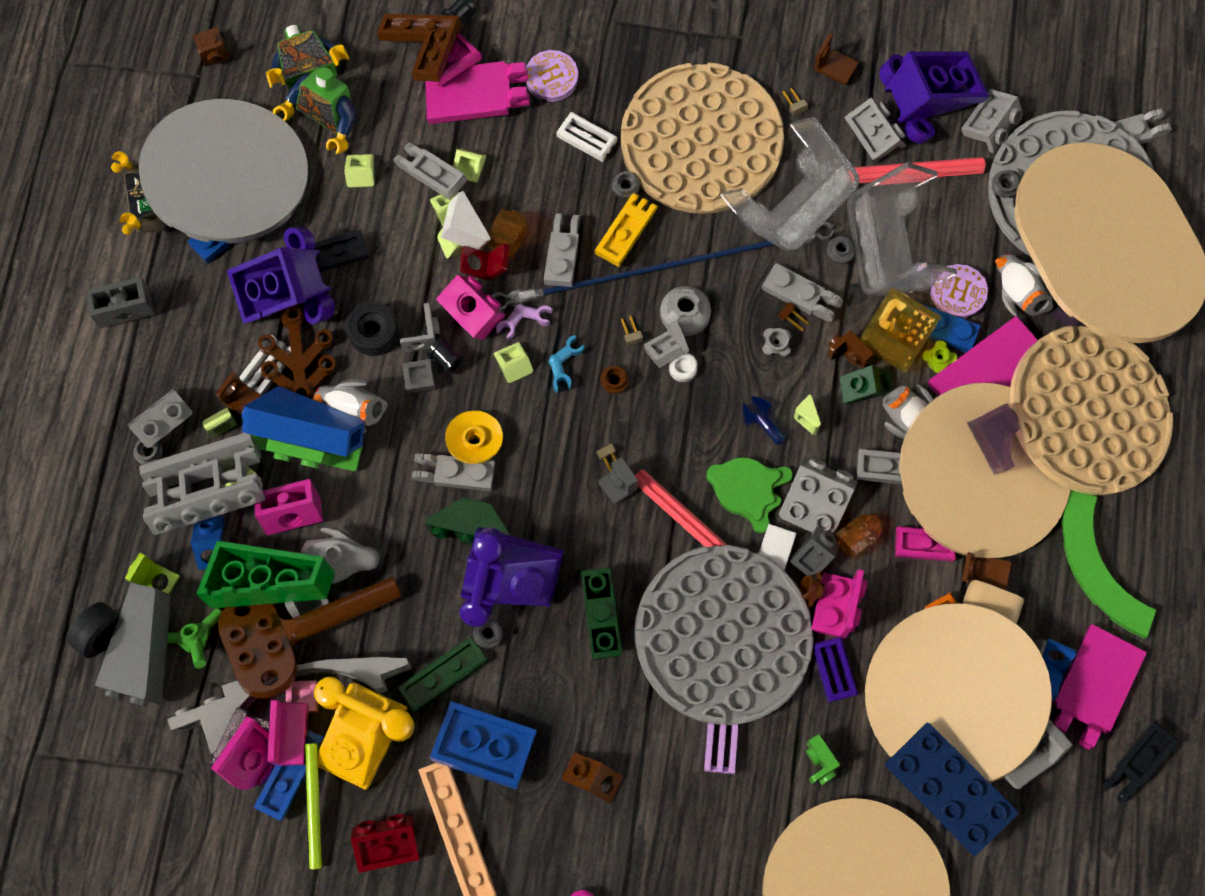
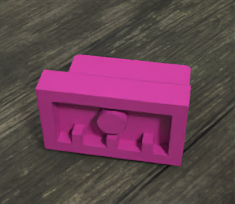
M858 569L853 579L823 572L822 583L825 585V593L820 600L816 601L811 625L812 632L846 639L850 632L855 631V628L859 625L862 609L857 608V603L860 604L861 598H864L867 587V580L863 579L864 570Z

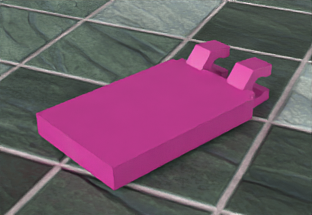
M501 61L472 65L439 87L432 81H425L428 123L436 124L509 115L508 108L530 105L526 86L512 87L510 89V84L528 81V70L526 69L525 62L511 63L509 65Z
M1091 624L1060 685L1058 696L1052 702L1055 708L1059 710L1053 724L1064 733L1067 731L1073 718L1087 724L1078 745L1087 750L1095 747L1101 732L1106 734L1111 731L1147 652Z

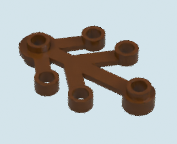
M293 306L283 310L281 313L282 324L289 332L291 355L277 346L275 339L267 334L259 338L258 347L262 353L271 355L293 372L294 382L278 371L277 364L273 361H266L262 364L261 374L264 379L272 380L278 386L292 392L305 391L307 393L305 397L313 399L315 388L327 374L335 371V359L329 355L322 356L318 361L319 368L307 380L305 379V370L324 348L331 346L332 334L327 329L317 331L315 341L303 354L300 327L304 323V313L298 306ZM295 312L298 316L291 319L287 315ZM325 335L329 340L321 342L319 337ZM264 341H270L272 345L268 348H265L262 346V343ZM328 361L331 362L332 366L324 368L322 363ZM268 367L275 369L272 374H267L264 371Z

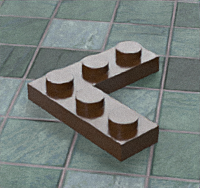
M384 14L377 35L380 41L423 42L411 72L414 81L440 82L460 29L461 21L457 15Z

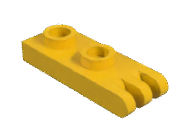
M635 193L630 196L595 249L596 255L617 267H620L658 207L652 203L648 210L645 211L644 209L648 204V200L642 198L636 206L635 203L639 195Z

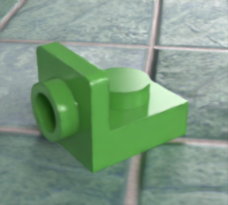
M818 734L807 742L809 749L806 750V753L815 766L820 764L823 768L811 776L809 781L811 784L819 781L823 785L837 775L834 770L840 764Z

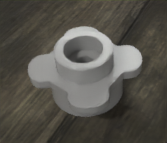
M780 328L766 329L763 334L766 338L765 345L762 348L763 352L766 355L775 353L783 357L789 355L791 349L788 344L792 336L790 331ZM778 340L780 343L775 344L774 341Z

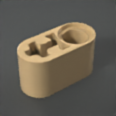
M971 580L962 604H971L993 610L1017 624L1024 599L988 583Z

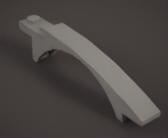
M407 658L330 659L297 665L296 677L317 673L337 674L358 680L379 694L388 691L385 679L409 671L412 667ZM271 676L267 678L264 685H273L279 677ZM238 681L221 685L225 695L223 698L221 695L206 699L204 705L195 709L190 706L176 711V716L167 719L171 731L181 734L202 726L211 754L219 757L230 741L241 717L258 699L245 693Z

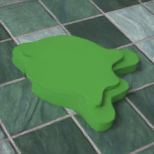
M736 458L722 465H712L707 470L706 478L713 486L720 505L732 514L746 518L751 523L754 531L762 534L766 532L769 524L768 514L781 504V498L773 492V489L789 483L792 479V471L788 467L768 468L750 458Z

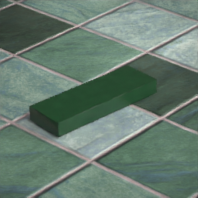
M469 636L397 688L413 712L416 713L488 662V659L475 643L473 637Z

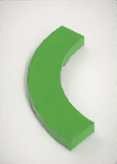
M1070 490L1066 507L1061 516V525L1063 527V546L1074 577L1091 602L1107 614L1114 623L1143 639L1147 638L1156 609L1143 604L1127 593L1105 567L1097 549L1093 530V516L1097 497Z

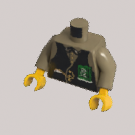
M121 151L115 152L111 158L119 161L121 164L114 162L111 165L112 171L120 173L124 169L127 170V173H124L129 212L123 213L119 219V223H127L123 225L122 232L126 235L131 234L134 229L137 232H161L168 225L153 212L143 194L139 176V162L135 160L129 161L127 155Z

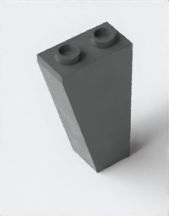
M131 582L95 683L96 687L106 690L105 696L122 700L123 696L126 695L130 697V703L147 707L148 702L161 704L171 595L156 588Z

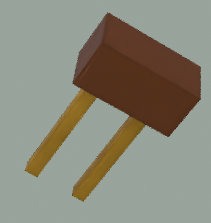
M788 302L777 317L783 322L787 319L803 332L804 329L790 319L788 315L792 312L805 324L808 325L809 322L793 310L795 306Z

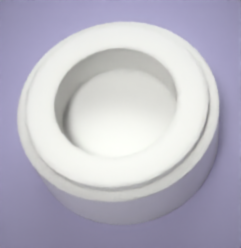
M689 353L683 354L669 363V372L676 381L688 382L695 377L698 364L693 355Z

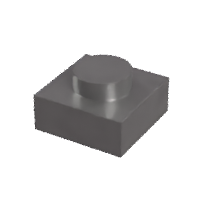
M430 359L402 363L407 394L435 389Z

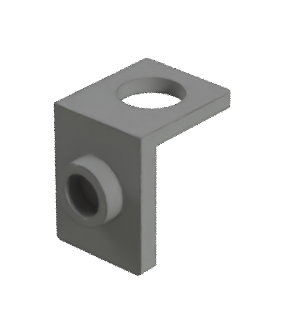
M429 303L424 304L428 335L400 339L404 353L429 349L436 341L435 334L440 333L438 317H433ZM412 343H421L418 345H410Z

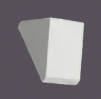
M461 191L449 203L440 238L461 246L481 250L491 238L464 191Z

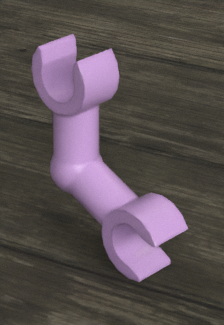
M521 304L516 305L508 319L498 323L496 332L498 334L504 327L510 328L511 331L507 335V341L511 340L515 335V327L522 317L537 320L542 326H549L550 321L542 319L540 315L544 312L552 314L553 310L549 306H541L537 309Z

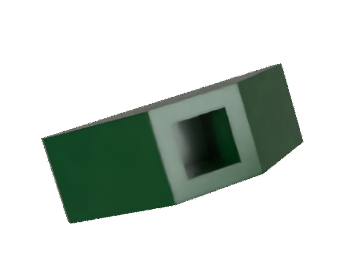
M467 498L459 499L428 517L425 522L432 536L440 539H448V536L459 538V542L469 546L473 545L475 532L478 527L485 529L495 528L501 533L509 535L491 504Z
M610 567L581 571L592 660L621 657L622 650Z

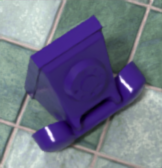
M909 51L904 57L894 54L881 66L879 72L881 82L886 86L885 92L892 93L901 113L898 121L900 123L905 122L906 124L904 126L905 135L911 141L918 144L926 143L935 135V129L926 120L927 118L976 103H983L989 97L968 51Z
M303 226L288 228L284 233V241L287 247L276 249L227 270L243 324L252 323L304 302V316L310 324L328 321L333 316L335 303L333 298L326 293L331 289V286H326L323 283L316 261V255L320 254V251L314 250L316 242L310 230Z
M478 527L467 559L468 563L460 594L462 598H465L459 610L461 619L471 627H480L488 621L492 613V605L494 604L550 607L564 550L503 534L495 528L485 529Z

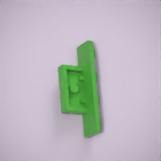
M252 435L261 450L274 452L273 458L290 462L291 457L302 459L301 465L317 469L320 463L356 472L363 449L362 445L345 457Z

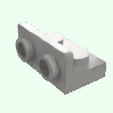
M989 89L987 92L989 97L983 103L978 104L961 130L963 136L986 142L989 152L995 154L1002 143L1006 141L1015 125L1020 123L1023 111L1018 96Z
M870 98L844 118L872 160L877 162L899 146L903 149L906 144L902 138L906 135L897 123L891 124L887 118L891 113L882 101L878 104L874 99Z
M172 389L127 425L146 448H150L192 415V411L177 392Z

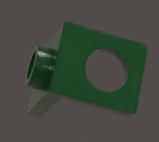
M873 365L840 376L843 402L845 404H850L873 395L885 397L893 391L890 371ZM880 376L885 381L886 389L881 385Z

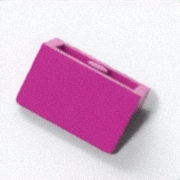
M271 700L268 743L269 763L275 766H305L308 721L307 703H281L279 700Z

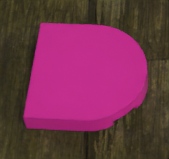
M246 716L211 769L230 785L241 790L263 785L275 765L268 762L269 733L254 719Z

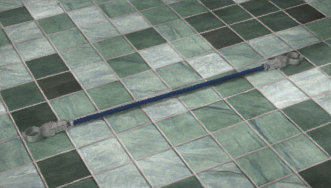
M821 222L817 228L811 226L802 227L798 231L787 233L778 239L575 282L572 287L556 286L547 289H516L510 291L507 296L498 292L493 297L503 296L506 299L510 298V301H507L503 307L499 308L502 311L508 304L512 306L524 305L526 302L537 300L546 294L781 243L782 245L807 244L813 242L816 237L821 240H828L837 231L833 230L831 235L827 237L819 234L815 235L820 226L825 225L832 229L835 223L831 225L828 222Z

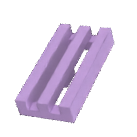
M708 723L704 772L735 774L738 724L732 725L729 767H723L726 725H720L717 766H711L714 724Z

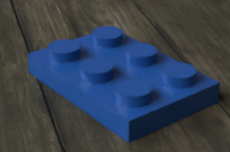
M451 701L430 755V761L517 790L537 730Z

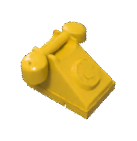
M325 677L316 684L314 698L322 707L336 709L318 750V768L367 791L392 740L404 741L410 738L415 728L414 720L407 712V706L356 682L350 683L346 690L343 683L337 678Z

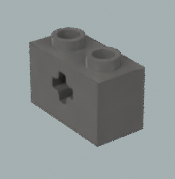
M141 277L85 290L90 317L99 328L155 315L150 289Z

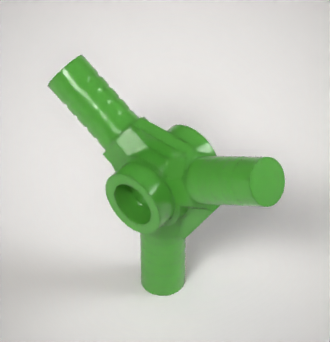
M215 608L201 623L187 624L179 632H168L167 644L177 643L179 647L191 653L195 668L205 667L206 660L203 649L206 646L210 630L218 623L222 611Z

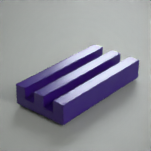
M841 637L813 644V654L828 703L857 696V688ZM833 645H836L849 688L848 691H844L831 649ZM824 648L837 694H833L820 650Z

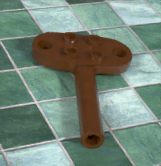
M392 576L290 620L281 619L272 604L226 607L220 614L218 630L239 685L245 693L255 698L266 699L281 694L294 682L298 667L293 648L298 641L401 598V595ZM244 608L251 609L246 616H237L240 610ZM271 676L279 677L273 685H264L267 678Z

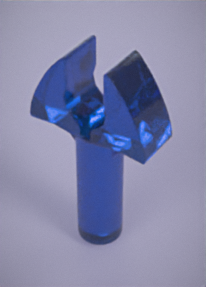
M752 396L751 401L758 407L759 414L751 412L746 404L743 403L742 415L745 425L748 427L751 423H758L776 445L781 444L785 437L767 416V411L771 409L772 404L762 398Z

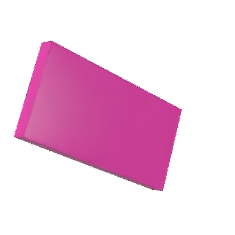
M1015 316L931 378L927 384L937 396L951 389L973 383H994L1010 387L1018 362L1024 353L1038 340L1019 318Z

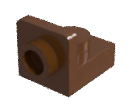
M218 27L193 35L198 53L205 67L220 64L223 60L230 58Z
M851 330L847 331L843 336L839 333L828 344L830 348L827 357L830 360L843 350L846 359L852 365H858L861 369L871 363L874 355Z

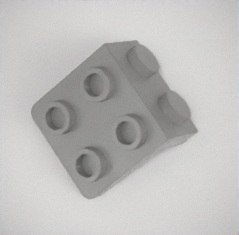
M804 458L779 515L783 520L810 532L819 527L822 531H827L834 536L858 481L853 479L852 474L844 470L838 469L836 472L827 468V464L819 459L810 458L809 460Z
M1050 719L1044 736L1032 755L1017 767L1016 770L1005 776L1006 780L1015 789L1022 788L1057 763L1072 746L1065 734Z

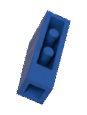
M280 386L248 403L242 411V432L345 457L356 451L363 444L364 420Z

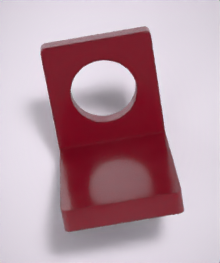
M503 243L489 253L468 246L462 247L460 273L487 281L492 280L507 271L510 244ZM470 255H474L480 260L481 266L479 270H474L469 266L468 257Z

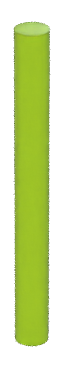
M317 743L305 744L309 869L322 868L318 751Z

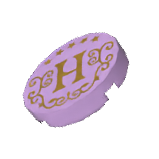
M547 50L540 52L532 57L526 65L528 70L527 89L534 97L546 99V102L564 100L573 93L578 83L579 76L576 63L569 55L561 51Z
M955 264L947 266L938 272L932 282L930 295L937 310L967 319L969 316L976 315L981 311L987 300L988 287L985 278L979 271L968 265Z

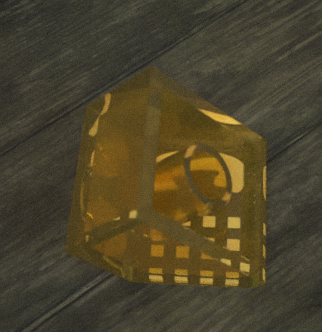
M892 287L865 328L860 340L876 356L907 373L942 316Z

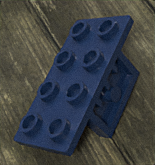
M928 722L885 763L886 768L973 856H976L1018 815V811Z

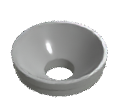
M680 286L669 291L661 303L660 317L666 328L670 323L677 321L683 335L692 336L703 331L708 325L711 317V306L706 295L699 289L690 286ZM682 299H690L695 307L690 312H683L678 308V303Z

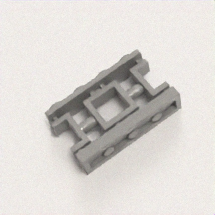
M242 433L139 466L140 475L145 481L142 482L143 488L149 497L157 495L158 504L144 508L143 520L154 535L161 534L265 501V494L261 489L263 488V483L257 473L247 476L246 467L260 463L261 451L254 437L250 434ZM235 466V469L224 472V469ZM213 477V487L192 493L191 484ZM237 480V484L225 487V484ZM179 484L178 487L169 489V486ZM181 499L180 502L170 504V501Z

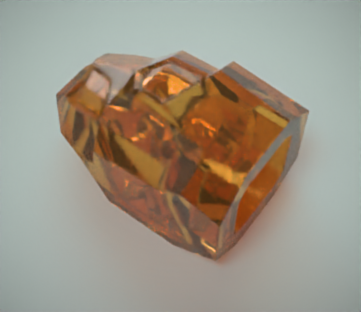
M864 514L839 530L835 535V539L845 553L854 560L879 539L882 533L881 521L876 514Z

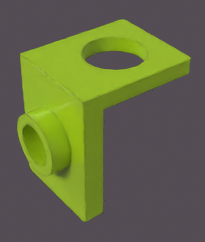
M139 553L136 560L130 565L125 579L130 583L153 588V579L157 575H166L168 585L161 591L170 595L180 576L154 563L146 555Z

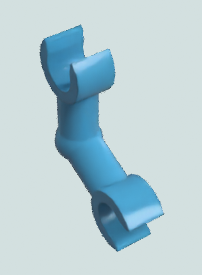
M576 336L569 337L566 346L549 358V364L554 375L553 389L556 393H558L557 383L559 381H565L568 384L569 390L571 389V379L565 374L562 362L570 356H579L583 353L584 345L578 349L570 347L576 341Z

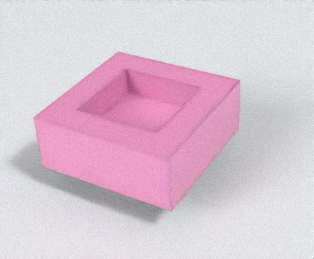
M316 680L294 681L286 690V703H307L308 713L318 712V703L314 698V689L318 682Z

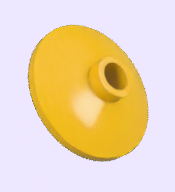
M467 411L459 414L449 423L445 433V442L447 449L457 460L468 464H479L490 460L498 453L503 442V432L499 422L490 414L482 411ZM472 439H478L480 441L477 444L469 443Z

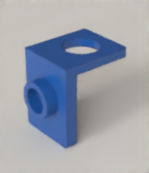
M224 516L211 517L194 523L191 546L198 570H205L209 561L203 559L202 552L214 550L216 542L222 541L225 525Z
M1048 639L1042 657L1050 677L1052 700L1055 701L1064 672L1075 657L1076 651ZM1052 650L1059 651L1064 654L1065 659L1054 660L1048 655V652Z

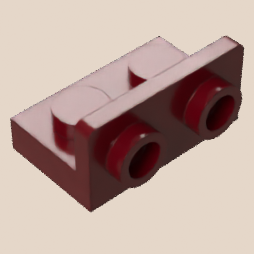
M394 814L389 816L387 820L379 822L366 820L352 828L351 843L358 873L418 861L420 859L413 827V815Z

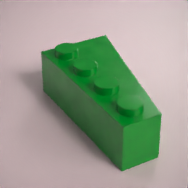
M217 541L197 595L211 609L291 601L327 599L336 572L325 558L321 556Z

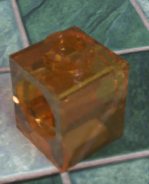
M501 208L488 232L491 238L488 242L489 248L494 250L503 243L510 244L509 256L514 258L528 232L527 220L517 211L510 210L509 212Z

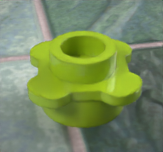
M940 340L935 343L932 349L924 351L923 359L927 361L929 367L934 372L939 373L949 364L956 361L957 355L946 347L944 341ZM938 355H942L943 358H942V359H938L937 356H938Z

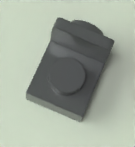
M620 457L612 462V472L601 478L599 485L613 504H617L638 490V479L623 458Z
M816 527L810 538L792 556L790 562L806 575L814 577L817 572L820 573L832 561L837 553L839 544L831 533Z

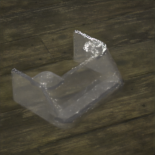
M815 117L793 121L790 124L806 145L797 157L798 169L805 178L771 212L763 204L755 203L744 188L723 191L720 194L749 230L782 250L798 249L859 185L857 171Z
M906 162L853 192L849 197L847 210L853 244L855 246L861 288L864 293L873 296L923 291L957 275V271L954 268L930 262H918L913 265L904 216L913 212L918 204L917 187L937 177V171Z

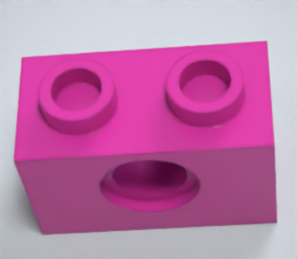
M457 274L436 300L473 338L484 340L505 317V314L499 309L501 304L493 296H486L480 290L482 285L474 277H465ZM475 298L476 308L470 312L469 303Z
M311 479L263 490L265 501L254 504L255 517L266 535L323 522L321 498Z

